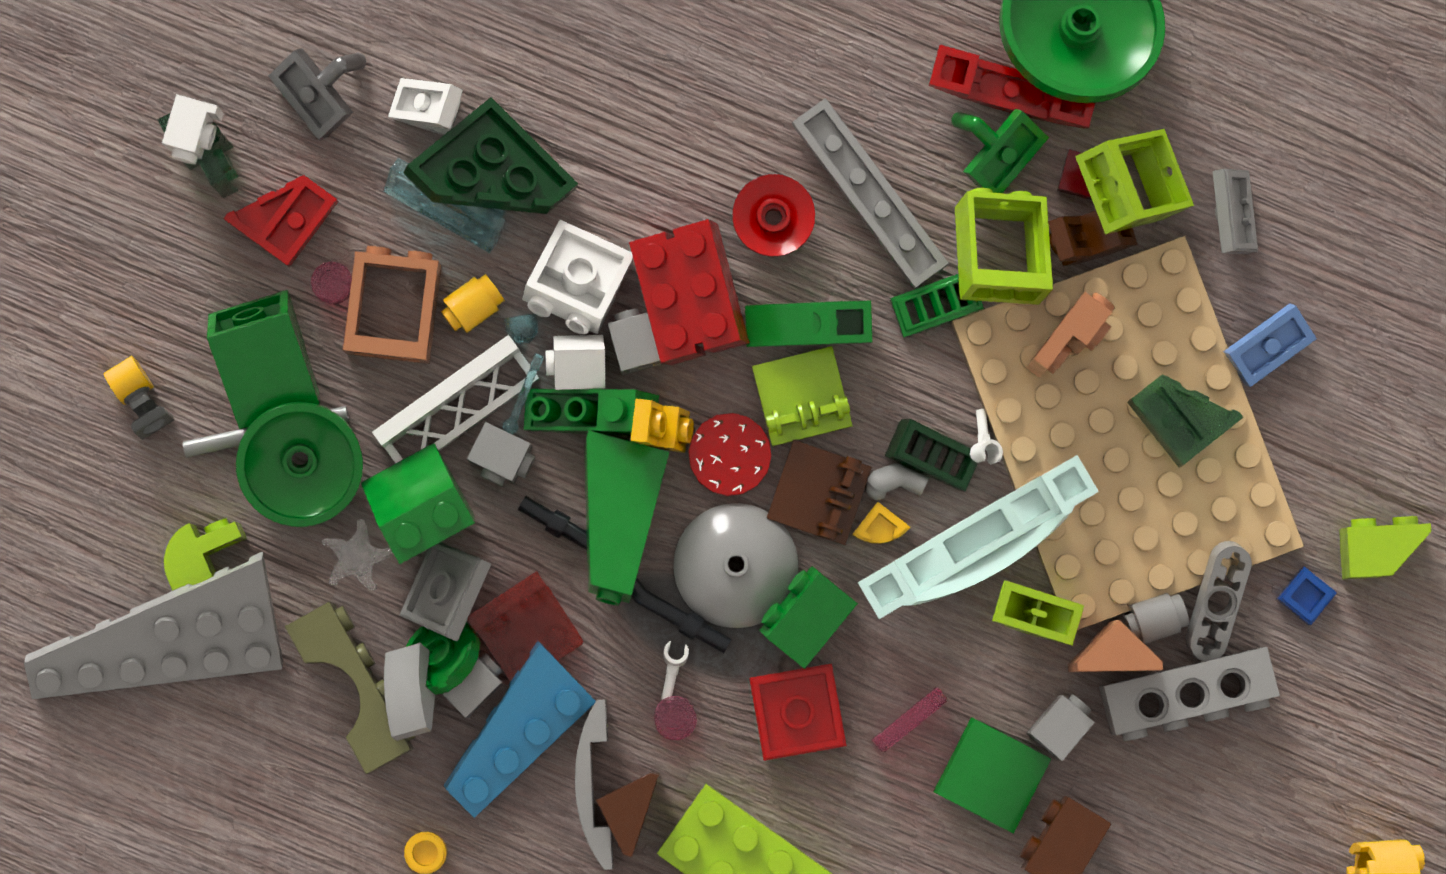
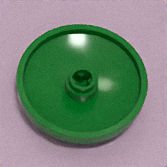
M1002 0L999 28L1002 43L1009 59L1020 74L1032 85L1062 100L1078 103H1096L1122 96L1146 78L1163 47L1165 15L1160 0Z

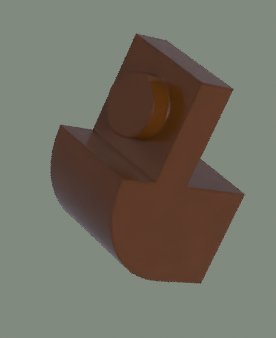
M1096 210L1082 216H1062L1048 221L1051 230L1049 234L1050 245L1063 266L1088 262L1138 245L1133 228L1105 235Z

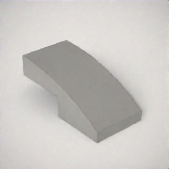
M421 643L385 653V704L391 737L396 741L432 731L435 694L426 687L429 650Z

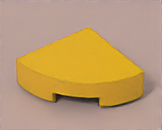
M877 502L852 536L867 543L883 544L898 539L910 529V526Z

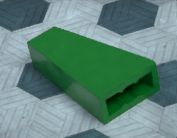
M588 430L584 446L588 592L596 594V600L599 602L620 606L621 601L629 603L632 596L669 452Z

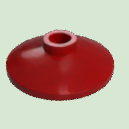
M779 174L763 175L747 183L737 195L732 212L733 225L741 242L753 252L768 257L785 256L798 250L810 237L815 224V207L810 194L798 181ZM770 211H777L782 219L780 223L771 225L766 221V214Z

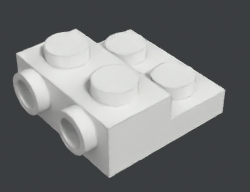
M559 220L525 285L522 300L528 302V308L538 316L549 317L552 313L565 319L566 326L575 333L585 335L591 331L598 335L615 301L616 294L634 260L632 252Z

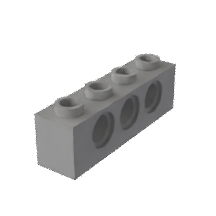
M1260 647L1209 661H1202L1099 686L1110 733L1115 736L1122 734L1124 742L1148 736L1146 728L1162 724L1164 732L1188 727L1187 718L1199 715L1204 716L1205 722L1229 717L1228 708L1244 705L1246 712L1270 707V698L1280 696L1268 647ZM1228 673L1234 674L1240 681V690L1232 698L1227 697L1221 690V680ZM1187 683L1194 684L1200 692L1198 703L1191 708L1185 706L1180 700L1181 688ZM1146 693L1154 694L1159 700V710L1152 717L1144 716L1139 709V701Z

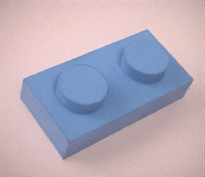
M1289 303L1223 352L1237 370L1244 385L1251 387L1317 338L1297 306Z

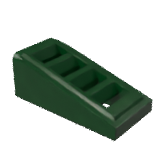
M901 419L885 453V457L962 492H966L978 465L970 457L971 448L912 419ZM915 434L917 437L909 454H907L905 450L912 435ZM928 440L933 443L923 462L919 460V457ZM944 447L948 451L940 469L934 466ZM959 454L964 456L954 477L949 473Z

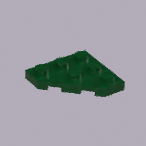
M492 97L411 161L403 172L434 203L548 214L568 197L578 185Z

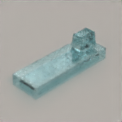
M400 158L395 161L390 168L383 192L486 252H492L499 241L506 220L503 217L506 210L434 203L403 173L409 163Z

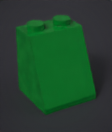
M288 290L208 314L207 340L239 430L249 427L262 413L278 405L291 402H307L320 405L319 389Z
M435 443L426 446L361 482L378 527L399 564L475 523L474 513Z

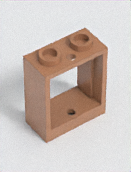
M367 246L366 252L355 251L343 351L347 355L430 364L442 268L439 261L432 260L433 254L421 251H408L407 257L391 255V249L378 246ZM367 266L426 273L418 342L358 335Z

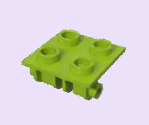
M832 346L752 366L772 447L793 442V439L801 440L853 427L848 399L844 394Z

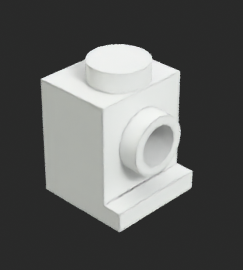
M176 94L162 144L169 151H173L171 155L173 159L196 165L197 158L202 159L204 149L210 150L216 135V126L212 125L213 119L222 121L224 113L216 105Z

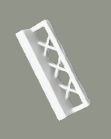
M507 335L372 431V433L395 463L403 460V458L393 446V443L406 434L423 436L421 449L427 446L428 437L439 439L435 442V445L440 451L540 380V378L511 337ZM512 358H515L527 377L515 386L497 384L500 367ZM493 373L492 383L482 381ZM473 386L491 388L488 405L480 411L463 408L466 391ZM496 389L506 391L494 400ZM459 397L458 407L448 406L449 403ZM440 410L457 412L454 429L446 435L429 432L432 416ZM462 413L473 415L461 423ZM425 421L424 431L413 430Z

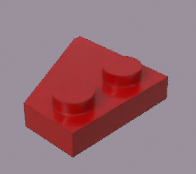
M302 175L286 183L285 187L257 198V201L236 212L233 210L227 213L223 219L279 261L290 267L339 201L305 175Z

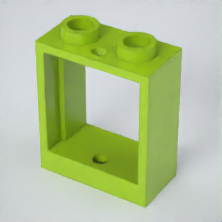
M1165 129L1105 141L1075 156L1105 235L1161 221L1194 206ZM1132 155L1152 208L1143 210L1123 156ZM1168 167L1172 169L1171 176L1167 172Z
M976 188L967 191L955 206L960 300L1039 305L1053 290L1047 197L1032 196V193L1028 191H1015L1010 194L993 193L988 188ZM975 218L1024 222L1027 272L978 269Z

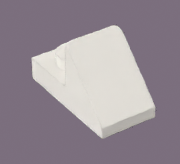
M401 78L388 117L445 135L453 127L463 90L451 84Z

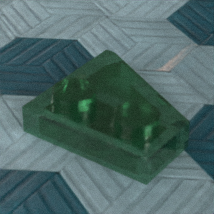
M1163 374L1127 402L1179 468L1243 418L1240 412L1234 409L1229 411L1209 401L1210 397L1196 390H1187L1180 382Z

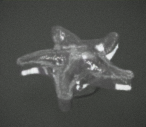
M359 519L357 521V531L349 541L335 538H324L322 540V545L330 547L339 559L329 578L331 586H336L343 577L355 575L358 581L369 590H377V585L372 579L373 565L392 556L393 552L390 546L385 549H379L370 545V537L365 520Z

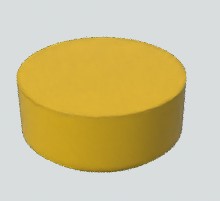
M429 831L417 833L406 843L404 849L405 861L417 873H433L439 870L445 863L447 846L444 840L436 833Z

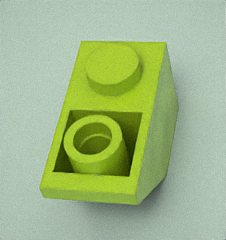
M1418 516L1393 517V525L1383 526L1376 525V518L1351 519V527L1339 529L1342 579L1392 576L1431 533V523L1418 524Z

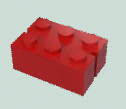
M706 219L673 229L674 236L667 232H662L629 242L661 363L674 365L706 356L705 351L717 353L749 343L718 223Z

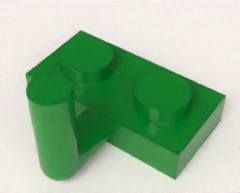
M1015 109L996 132L977 116L956 112L951 119L952 125L955 128L972 132L984 144V147L963 172L979 188L991 189L993 193H1003L1049 138L1023 111Z

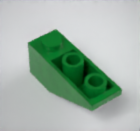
M871 300L745 305L746 332L749 339L746 347L872 343Z
M526 389L523 430L588 434V430L609 436H631L635 400H652L659 403V395L635 389Z

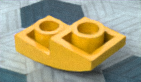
M636 399L631 441L654 448L685 453L686 443L691 442L694 432L693 419L690 418V412L680 407L664 406L652 400Z

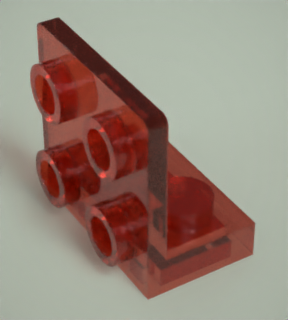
M538 571L469 615L467 619L474 631L479 633L510 682L517 671H520L524 666L537 640L557 661L580 647L584 642Z

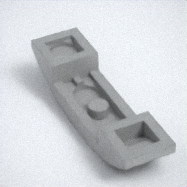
M607 699L596 700L581 733L576 755L575 793L579 818L587 842L604 870H612L614 868L612 831L609 825L595 826L592 742H608Z

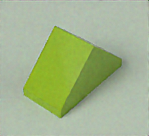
M1004 580L992 621L1022 633L1073 646L1084 605Z

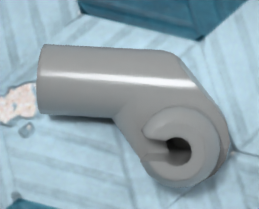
M893 463L874 470L867 478L868 483L865 490L868 496L875 500L884 499L888 491L898 487L921 496L929 477L901 464Z

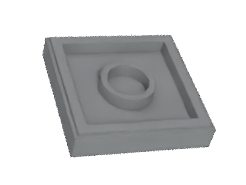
M441 542L432 546L426 553L399 616L458 641L491 563Z

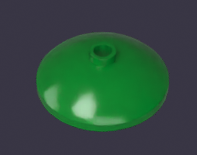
M307 402L285 403L262 413L245 431L236 456V474L239 486L251 506L261 515L276 523L294 527L317 525L338 515L354 498L363 472L362 451L352 428L344 419L330 409ZM297 452H303L307 455L308 461L303 465H298L293 462L292 456Z

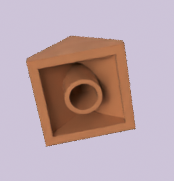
M1120 620L1108 622L1068 664V672L1163 670V661Z

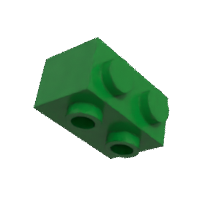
M813 566L807 572L803 570L794 577L788 587L790 593L780 605L775 603L767 610L761 620L764 625L759 630L770 642L804 669L858 604Z

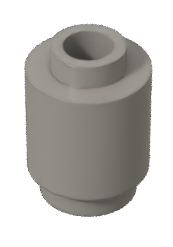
M1168 593L1131 604L1129 605V614L1124 616L1125 626L1144 644L1181 633V628L1189 626L1188 613L1179 594L1170 596Z

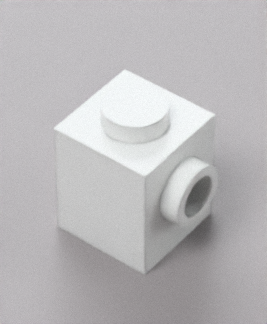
M603 335L553 336V350H545L546 375H554L555 390L605 388V346Z

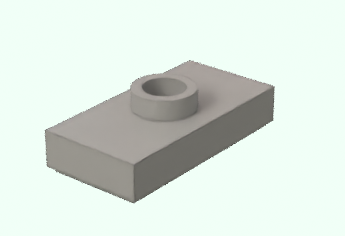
M1236 169L1212 171L1216 199L1215 216L1219 226L1221 252L1228 254L1258 252L1249 171Z

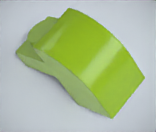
M227 518L221 519L204 527L206 534L200 536L197 526L188 523L180 528L170 539L164 555L165 574L172 591L187 584L196 585L214 577V572L216 571L209 555L246 540L247 537L242 525L235 521L229 524Z

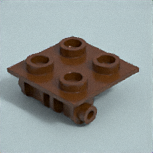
M793 439L767 519L846 545L872 467L863 464L858 459L848 456L845 458Z

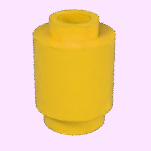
M484 274L479 279L473 277L445 297L443 302L446 308L440 312L454 331L462 327L468 333L499 310L497 306L505 300L489 277Z

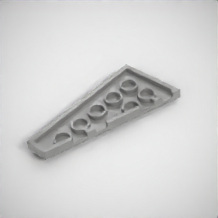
M263 551L249 557V561L232 569L228 566L214 572V577L196 585L187 584L132 608L129 614L111 621L109 618L96 624L95 629L77 637L70 635L27 654L24 666L32 699L282 669L283 657Z

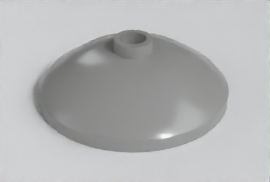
M731 503L713 507L697 516L684 530L677 543L673 569L679 593L694 613L714 625L726 628H746L762 623L761 620L767 610L775 603L780 605L790 593L788 587L798 574V555L792 537L783 524L767 519L768 512L759 507L742 503ZM735 556L740 557L744 561L743 570L737 573L732 572L728 568V561Z

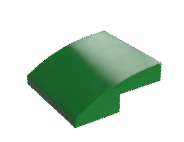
M971 717L933 792L1014 834L1051 758Z

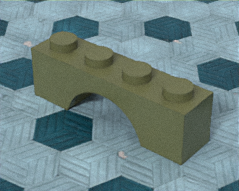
M327 602L285 626L304 663H329L345 671L355 683L360 698V711L357 721L346 736V739L366 774L376 771L414 749L410 740L416 738V736L398 741L391 737L385 704L384 679L377 682L369 668L375 664L371 653L364 642L357 645L349 630L355 628V625L344 606L336 608L334 603Z

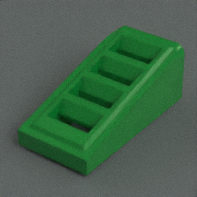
M958 274L890 298L903 338L982 311L984 309L982 301L966 300L968 305L960 306L954 289L955 286L959 285ZM943 290L946 292L952 309L948 313L944 312L938 292ZM928 295L936 317L931 319L928 318L922 301V297ZM913 301L920 323L915 325L912 324L906 303Z

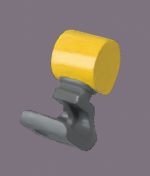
M133 356L103 373L119 401L123 405L130 404L132 410L138 415L139 418L133 421L131 428L139 438L143 440L175 421L173 415L164 407H158L148 394L149 390L154 388V386Z

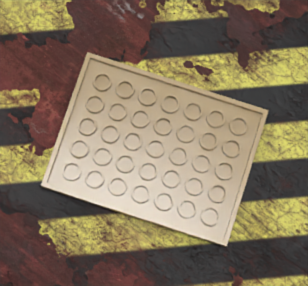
M1185 236L1053 284V290L1039 305L1000 303L952 321L951 324L983 409L986 411L992 433L1003 449L1002 459L1014 491L1076 455L1080 458L1099 491L1075 505L1066 520L1036 546L1053 595L1084 605L1077 630L1130 611L1129 605L1165 593L1172 596L1201 585L1210 553L1221 542L1233 541L1242 546L1251 557V566L1304 547L1237 370L1223 352L1228 347ZM1084 292L1090 296L1096 292L1109 300L1115 308L1105 322L1112 327L1092 351L1086 347L1078 355L1072 351L1054 374L1047 370L1040 378L1026 369ZM1233 552L1229 559L1223 558L1221 561L1227 568L1226 575L1231 565L1237 566L1239 563Z

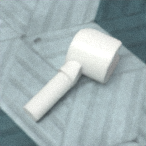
M985 409L976 410L978 443L971 448L970 457L976 463L985 461L986 450L988 454L987 461L991 465L1002 459L1003 449L996 440H990Z
M671 641L665 645L663 658L667 668L661 696L662 700L671 701L679 667L683 666L688 659L689 649L686 644L684 656L678 660L672 659L668 654Z

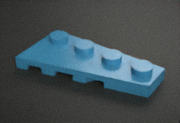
M538 640L531 649V655L522 669L517 671L509 683L510 687L497 707L493 708L487 717V723L476 740H472L444 784L445 789L473 818L489 805L596 702Z

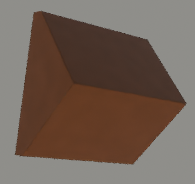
M651 771L596 800L625 856L632 858L659 773Z

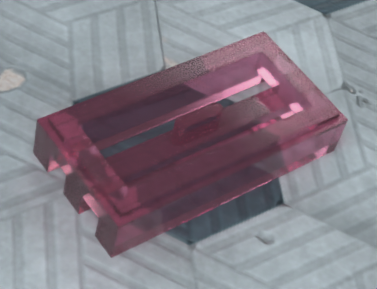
M935 687L872 738L871 741L880 752H886L944 705L948 698L939 687Z

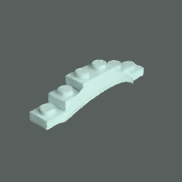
M1076 455L934 536L922 545L897 558L892 563L862 579L858 584L879 619L901 606L922 604L954 594L993 576L1023 557L1052 534L1071 514L1075 505L1099 491L1080 458Z

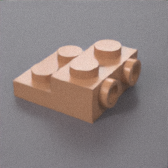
M1084 292L1026 369L1040 378L1047 370L1054 374L1072 351L1077 355L1085 347L1092 351L1112 327L1105 321L1111 315L1115 306L1096 292L1092 296Z

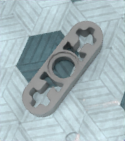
M1233 541L1221 542L1211 551L1186 633L1188 649L1201 661L1220 658L1225 653L1251 570L1252 561L1249 553ZM1233 552L1239 563L1237 566L1231 565L1229 567L1227 578L1234 583L1233 586H1230L1223 581H1215V578L1225 579L1227 568L1221 561L1223 558L1229 559ZM1217 591L1227 592L1229 602L1226 608L1219 612L1210 611L1208 608L1209 597ZM1206 616L1214 622L1222 623L1220 626L1214 622L1212 623L1210 634L1216 641L1214 644H1207L1205 650H1203V647L1197 641L1199 637L1206 638L1210 625L1203 620Z

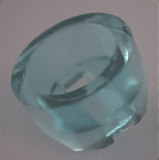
M534 313L504 318L507 335L511 337L514 343H530L538 334V319Z

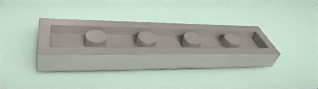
M826 98L792 122L794 129L913 289L918 288L948 266V261Z

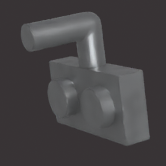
M303 48L296 49L268 77L317 139L321 140L327 138L353 113L332 85L344 73L363 69L366 66V57L361 53L337 57L321 72Z

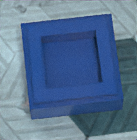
M1304 566L1301 567L1276 599L1307 625H1312L1337 592Z

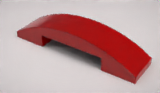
M939 45L929 86L1001 111L1012 113L1015 109L1023 111L1029 118L1066 126L1089 128L1095 103L1070 102L1056 98L1032 85L1015 68L979 59L980 55Z

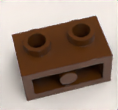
M1063 796L1060 802L1054 799L1041 821L1046 823V826L1039 838L1032 835L1020 854V858L1025 860L1021 868L1030 874H1082L1112 823L1067 796Z

